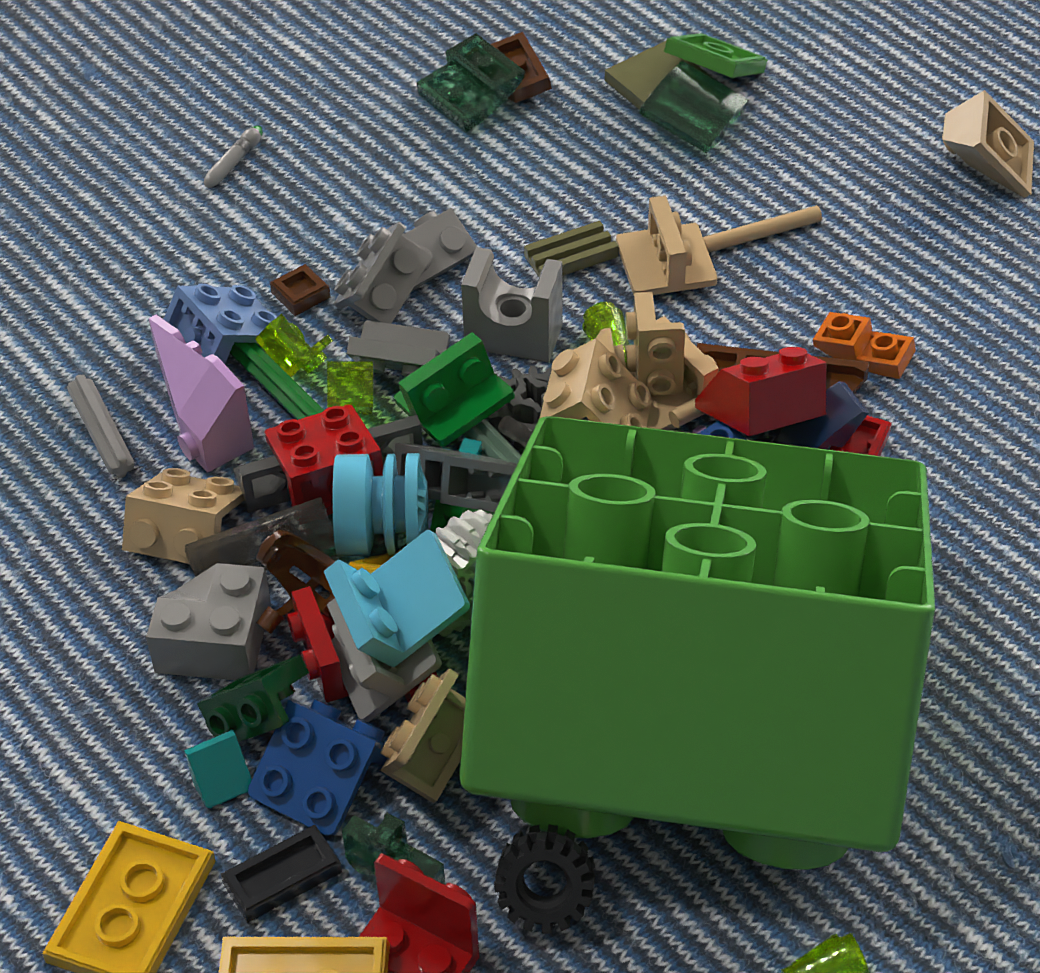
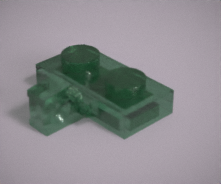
M387 812L381 824L375 827L354 815L343 828L342 836L345 857L357 872L365 876H376L374 862L380 854H385L397 861L405 859L414 863L422 870L424 875L445 885L444 864L407 844L405 822Z

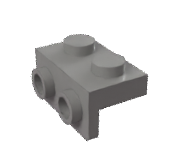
M452 208L439 215L435 211L425 214L414 223V229L402 234L432 255L431 260L412 291L461 264L474 254L477 245Z
M367 320L363 323L361 338L349 337L346 354L358 364V368L361 370L384 373L386 368L402 371L401 375L407 377L448 349L450 335L444 331Z

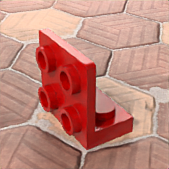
M350 404L332 406L321 413L302 419L286 420L278 426L264 431L266 441L286 475L293 512L299 524L333 514V468L336 455L368 454L374 476H383L384 466L381 449L354 407Z
M380 854L374 862L380 907L359 937H387L390 943L388 973H469L479 959L476 902L458 885L452 883L444 885L424 875L418 866L408 860L399 859L397 861L385 854Z

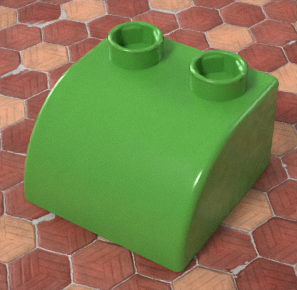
M545 416L540 418L477 548L460 766L461 786L471 794L510 799L512 810L518 817L530 826L539 825L542 832H547L548 826L551 824L557 825V834L563 836L568 829L576 834L575 838H594L611 835L627 827L634 817L720 829L723 831L725 840L738 853L758 863L781 869L808 870L829 866L841 859L848 848L874 852H889L894 849L899 842L935 614L926 466L919 461L563 417Z

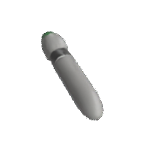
M261 126L250 127L242 133L240 139L208 171L203 182L205 187L212 188L218 185L247 152L259 143L263 134Z

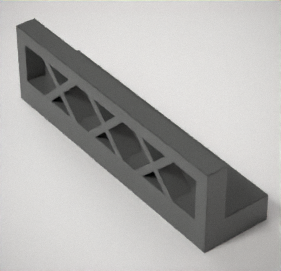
M417 415L368 429L381 449L383 466L387 454H395V443L423 445L421 423ZM275 456L233 468L235 482L243 493V502L248 513L291 501L286 475Z

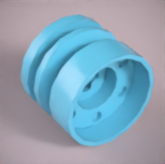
M407 453L405 475L399 476L395 454H387L383 476H374L368 454L336 455L333 468V529L335 549L338 557L370 556L375 534L384 535L388 555L394 556L398 552L399 534H406V544L408 545L428 529V483L421 468L419 453Z

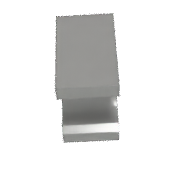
M476 247L461 284L464 337L473 332L483 341L486 352L549 363L563 325L562 261L547 259L537 285L532 288H518L509 285L497 275L493 266L494 254L491 249Z

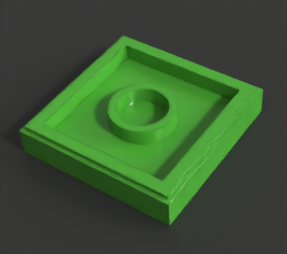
M703 33L667 38L663 51L731 78L764 73L768 61L764 56Z

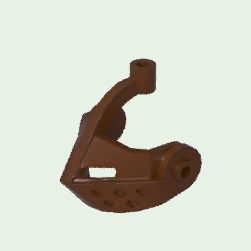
M277 530L272 535H269L261 544L256 560L262 563L265 569L276 577L290 596V599L277 610L268 606L256 623L272 634L277 626L287 619V614L294 612L291 592L309 586L312 589L320 612L330 618L331 613L327 604L335 597L324 574V570L336 561L316 546L288 531ZM295 566L311 577V579L304 583L289 571ZM320 585L331 593L327 599H324L315 591Z

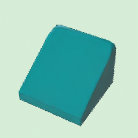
M233 730L184 750L193 784L207 808H212L248 792L252 778Z

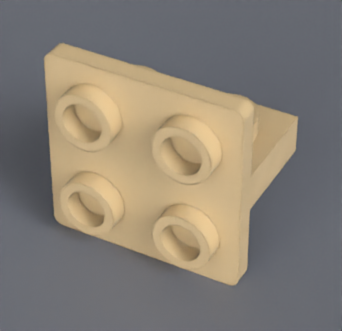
M666 195L649 198L648 230L616 235L619 254L633 296L634 293L652 292L653 295L717 285V274L698 224L689 223L681 225L679 213L671 211Z

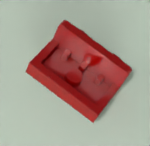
M310 586L292 591L294 612L287 614V620L294 642L302 641L305 650L301 651V656L310 672L307 674L309 681L317 679L325 703L349 696L342 680L340 661L332 643V639L335 637L332 626L335 624L331 616L329 618L325 614L321 615Z

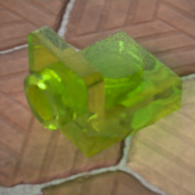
M282 314L270 322L255 338L265 352L291 378L302 369L309 375L328 358L323 351L333 342V339L327 334L314 346L310 347L305 341L301 330L295 324L288 322Z

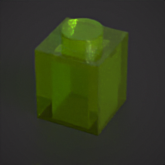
M327 361V408L350 404L358 414H372L373 361Z

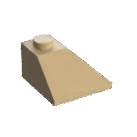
M985 90L945 113L942 140L951 153L957 154L967 165L1023 198L1031 195L1034 140Z

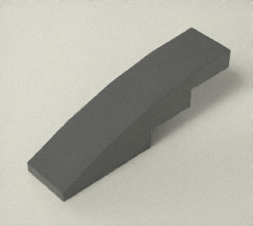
M395 443L398 476L405 475L407 453H419L421 468L428 483V498L440 500L442 504L495 512L517 466L516 463L471 453L411 443Z

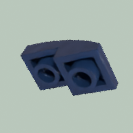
M839 381L826 390V415L785 426L772 443L826 450L830 445L843 448L869 412L845 382Z

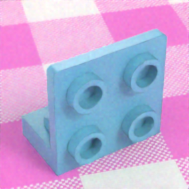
M431 530L423 532L371 574L364 568L357 570L339 559L324 570V574L357 650L393 668L470 609V603L439 538Z

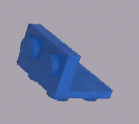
M315 698L311 706L288 700L284 710L289 718V722L275 729L250 782L248 793L252 799L308 827L315 824L324 835H336L346 818L370 763L384 765L387 757L380 753L386 743L382 741L385 731L359 719L356 720L354 727L338 720L342 712L341 710Z

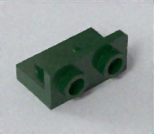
M297 655L237 678L198 702L197 705L206 721L208 730L214 737L233 730L238 742L287 724L289 718L280 701L295 693L292 684L310 672L302 656Z

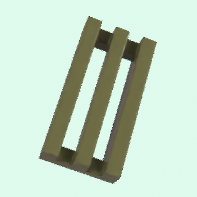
M599 220L525 245L524 257L538 277H540L547 259L562 261V276L619 257V245L616 241L611 242L610 233L604 231V225Z

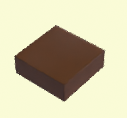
M306 264L270 282L271 293L294 316L331 298L329 286Z

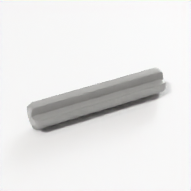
M77 375L74 381L68 383L67 390L108 472L115 474L118 478H123L128 471L134 469V460L93 380L86 379L85 375Z

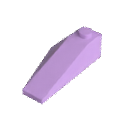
M158 315L150 317L149 323L154 347L181 434L177 439L184 455L189 460L196 459L208 473L254 449L245 389L241 381L217 356L211 354L204 358L201 355L203 353L201 346L193 340L186 344L184 337L178 329Z

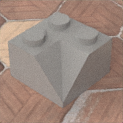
M216 563L176 590L158 597L146 635L154 672L236 680L253 673L265 631L256 621L268 606L271 607L265 567Z

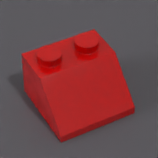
M785 347L779 350V354L765 358H744L740 361L739 365L723 368L695 398V408L748 436L826 415V362L808 354L807 350L801 347Z

